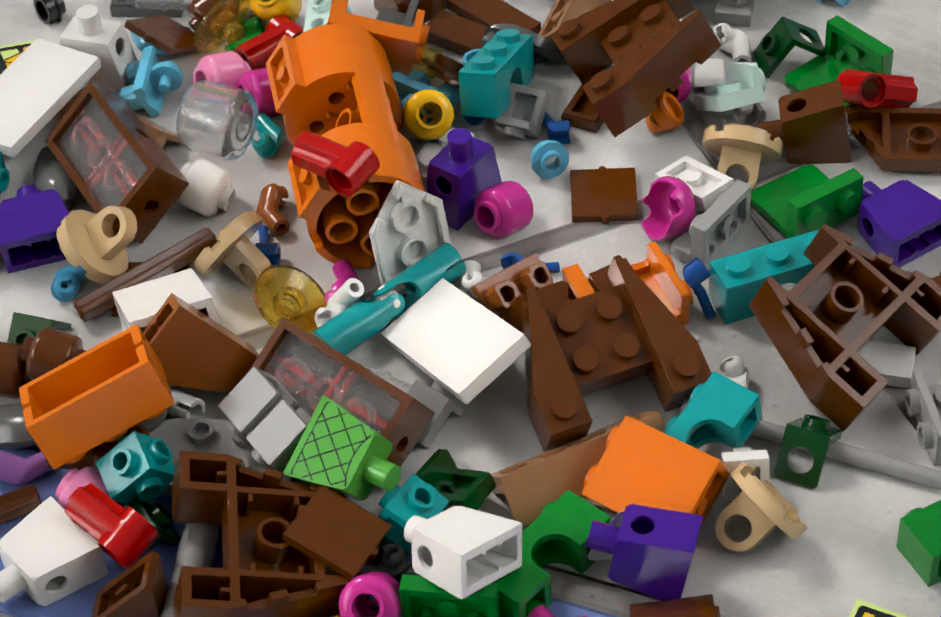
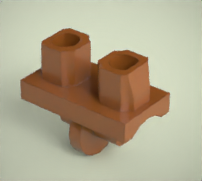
M534 253L472 286L471 289L482 306L503 319L518 296L525 293L528 284L533 283L535 288L539 289L553 284V278L546 264L540 261L537 253Z

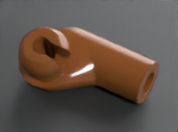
M272 183L261 190L256 213L264 220L263 223L275 236H281L288 231L290 223L278 209L286 205L282 198H289V194L285 187Z

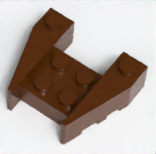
M612 0L581 14L575 19L564 22L556 32L551 34L559 50L581 83L588 76H593L582 88L614 137H617L652 113L658 107L655 100L667 88L669 91L674 92L683 83L680 76L696 62L702 65L722 46L700 9L679 21L695 10L690 0ZM613 63L615 64L614 66L610 67V68L607 69L606 71H602V70H604L605 68H607L608 66L612 65Z
M824 224L803 253L816 266L789 292L774 278L769 276L750 302L749 307L809 401L844 432L889 382L865 361L858 352L884 326L906 346L916 347V355H918L941 332V287L930 277L916 270L913 274H910L892 264L893 258L881 252L875 256L853 245L854 238Z
M620 255L613 257L607 272L606 280L610 287L608 289L544 309L534 284H528L521 303L523 334L531 343L530 348L525 351V376L527 377L528 387L527 406L529 418L544 452L588 434L593 421L582 396L648 374L663 409L667 412L682 407L683 401L690 398L695 387L700 383L704 384L712 374L697 340Z
M180 451L172 482V522L222 525L223 568L182 566L173 598V617H330L339 615L340 594L351 580L341 575H325L324 564L282 540L283 533L297 517L298 507L300 505L306 506L321 486L312 483L311 487L308 488L281 479L283 474L281 472L266 468L263 473L242 466V459L228 454ZM332 490L345 498L344 493Z

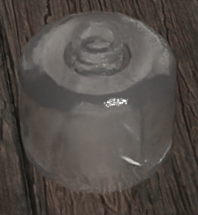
M210 80L196 82L186 91L178 108L176 131L179 141L190 151L223 160L238 159L245 154L256 134L258 124L256 99L245 89Z

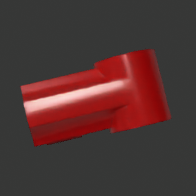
M281 14L269 22L264 33L238 45V47L234 48V51L249 64L251 70L266 68L267 60L283 36L295 38L303 33L304 28L288 15Z
M846 69L837 78L841 82L843 102L866 108H910L917 100L918 88L914 83V77Z
M303 131L295 139V145L291 152L294 165L324 177L329 186L336 193L344 197H351L380 168L377 155L366 144L355 141L346 147L313 132Z
M92 483L84 487L79 486L68 498V505L64 511L68 518L95 538L100 548L125 569H128L159 535L155 527L131 507L124 509Z

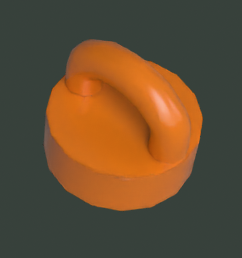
M666 91L655 100L658 107L646 117V125L652 133H660L664 130L673 131L681 126L685 120L681 104L676 97Z

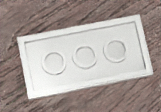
M37 38L0 74V151L3 155L14 158L101 68L99 57Z
M443 278L381 333L389 345L465 404L473 400L531 346V343L523 333Z

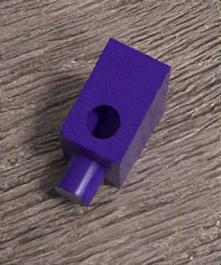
M456 128L448 133V144L430 160L427 171V193L442 199L447 225L457 231L474 216V204L477 195L484 189L502 182L495 150L492 145L473 137L471 132L464 128Z
M899 180L884 189H880L872 181H867L863 183L862 201L859 205L858 232L876 255L881 252L893 258L892 264L900 268L941 246V200L908 180Z
M25 185L18 189L15 198L6 199L0 203V249L8 274L67 260L60 249L56 234L57 228L61 225L60 221L69 212L57 190L39 191L34 185Z
M630 504L625 508L620 527L593 520L586 547L613 555L608 573L611 581L662 601L678 599L682 596L703 516Z

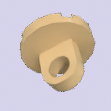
M740 124L724 125L723 131H716V125H711L705 129L702 144L706 150L719 156L717 171L726 175V172L731 168L742 169L747 175V184L751 185V191L758 178L760 163L775 162L781 158L783 148L781 138L777 137L774 138V141L770 140L771 134L764 129Z
M107 206L96 215L82 209L72 210L60 221L61 225L57 228L56 234L60 249L72 266L75 268L81 266L87 271L84 275L86 278L105 284L126 272L129 262L126 247L132 242L137 232L136 217L130 209L121 206ZM118 217L120 229L118 233H115L112 230L113 222Z
M254 210L243 212L218 233L219 236L216 238L218 242L212 248L208 246L202 250L195 260L194 267L203 276L207 277L226 264L248 287L254 290L264 288L274 279V268L267 257L250 241L264 220Z
M742 462L731 472V476L743 492L720 513L716 520L715 532L720 544L728 550L736 552L750 551L757 547L777 527L796 540L807 530L806 521L799 519L798 511L768 480L761 482L755 475H751L755 468L748 462ZM743 515L751 523V534L743 542H735L728 534V524L734 517Z

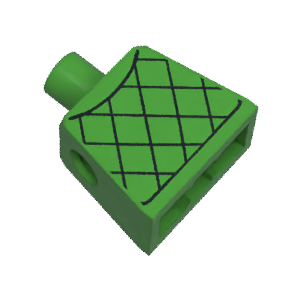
M322 396L283 474L307 487H311L312 483L320 486L324 485L329 489L344 493L345 497L364 501L368 498L374 485L386 491H391L400 479L401 468L399 465L387 460L393 449L392 442L326 396Z

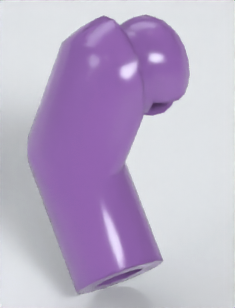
M0 451V480L11 485H23L53 470V468L46 469V458L42 452L25 459L7 451Z

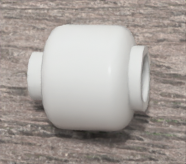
M204 159L196 160L192 164L186 163L182 167L180 172L187 179L189 185L178 198L179 203L205 217L214 216L220 209L224 211L229 209L235 198L236 190L231 188L232 176L227 170Z

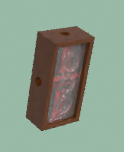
M92 82L87 85L44 141L96 214L107 206L126 207L134 213L137 221V232L133 241L140 244L144 242L189 185L187 179L126 101ZM118 217L113 222L112 230L115 233H118L120 229Z
M282 318L250 368L251 370L253 367H256L276 377L298 402L294 410L296 411L301 407L310 417H312L322 396H326L393 443V449L387 460L399 465L400 468L435 412L412 396L285 318Z

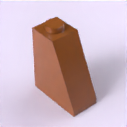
M173 293L169 295L143 331L144 336L163 365L168 385L230 393L246 376L259 356L251 344Z

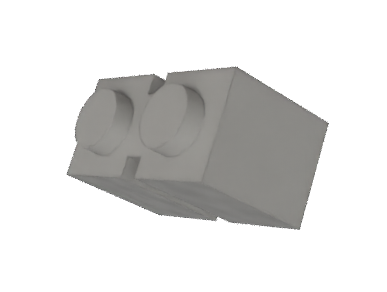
M253 367L218 405L229 418L225 423L229 430L243 441L248 440L254 447V450L251 452L253 458L265 469L276 468L283 472L311 419L303 408L299 407L296 411L294 410L298 402L276 377L256 367Z

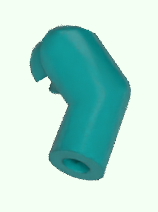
M260 113L254 117L252 126L261 138L258 142L253 138L252 147L259 156L268 158L278 152L285 138V133L266 113Z

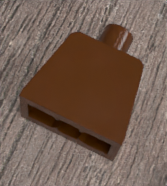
M840 80L782 96L778 100L780 119L757 123L758 128L764 129L771 134L770 140L774 141V138H781L785 146L787 162L791 164L852 162Z

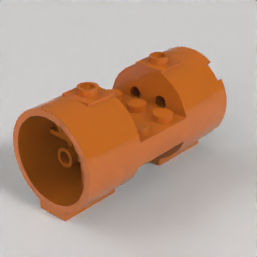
M328 24L307 30L295 38L284 35L267 60L266 68L277 113L283 116L286 133L291 144L295 145V139L303 131L316 133L346 147L352 142L359 141L369 146L375 152L380 162L378 171L351 197H344L336 193L324 177L294 165L291 158L287 164L298 215L306 220L308 233L314 243L315 250L323 258L334 264L340 260H348L354 269L372 268L371 262H375L369 230L395 181L398 180L425 191L413 147L400 133L403 125L402 107L387 53L382 43L374 35L353 25Z

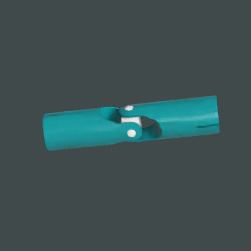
M443 243L379 287L373 293V297L354 303L311 332V335L340 353L347 355L379 333L389 321L398 319L442 278L452 283L466 273V265L461 260L462 257L451 244ZM401 283L406 288V300L393 289Z

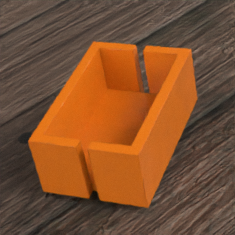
M138 324L131 326L19 387L26 429L53 470L65 463L72 464L79 461L89 450L104 442H113L121 438L129 428L144 420L158 418L168 407L175 404L163 365Z

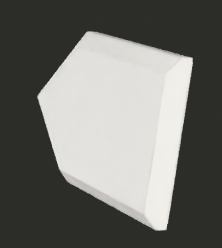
M396 180L369 230L381 286L443 243L451 244L442 199ZM403 283L393 288L401 295L407 293Z

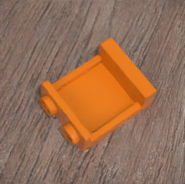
M332 0L327 25H353L374 35L385 48L392 73L399 72L408 76L413 63L420 65L430 25L423 24L424 10H417L413 27L346 13L348 0Z
M656 242L648 243L646 260L632 264L631 267L681 324H688L689 305L693 304L692 290L685 280L681 281L678 277L670 255L663 254ZM578 264L562 268L563 281L569 283L567 302L595 293Z
M626 415L620 426L614 427L606 441V451L598 465L592 466L586 474L583 483L584 490L581 494L590 504L602 510L604 508L616 515L621 511H625L627 505L636 504L703 516L702 526L730 473L720 459Z

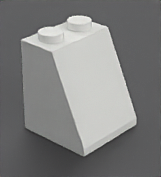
M192 268L112 292L123 331L138 324L143 332L171 293L217 323L219 321L212 296ZM178 386L180 391L188 389L187 387Z

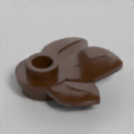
M441 53L438 54L435 61L421 57L420 61L422 64L435 70L433 76L459 89L458 72L465 65Z

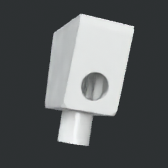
M94 5L81 6L77 9L76 16L72 18L61 34L60 45L99 57L101 68L84 86L92 82L104 89L121 92V88L131 85L126 75L128 64L138 61L125 27L119 21L100 19L99 10Z
M52 497L42 502L0 539V556L5 568L0 571L1 603L6 602L24 590L39 606H48L109 574L103 550L96 540L72 522L64 513L65 509Z
M453 506L429 519L415 515L405 525L404 538L412 544V567L415 573L460 599L469 596L522 566L521 522L463 506Z

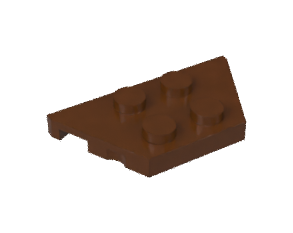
M844 107L847 127L882 171L941 173L940 108Z

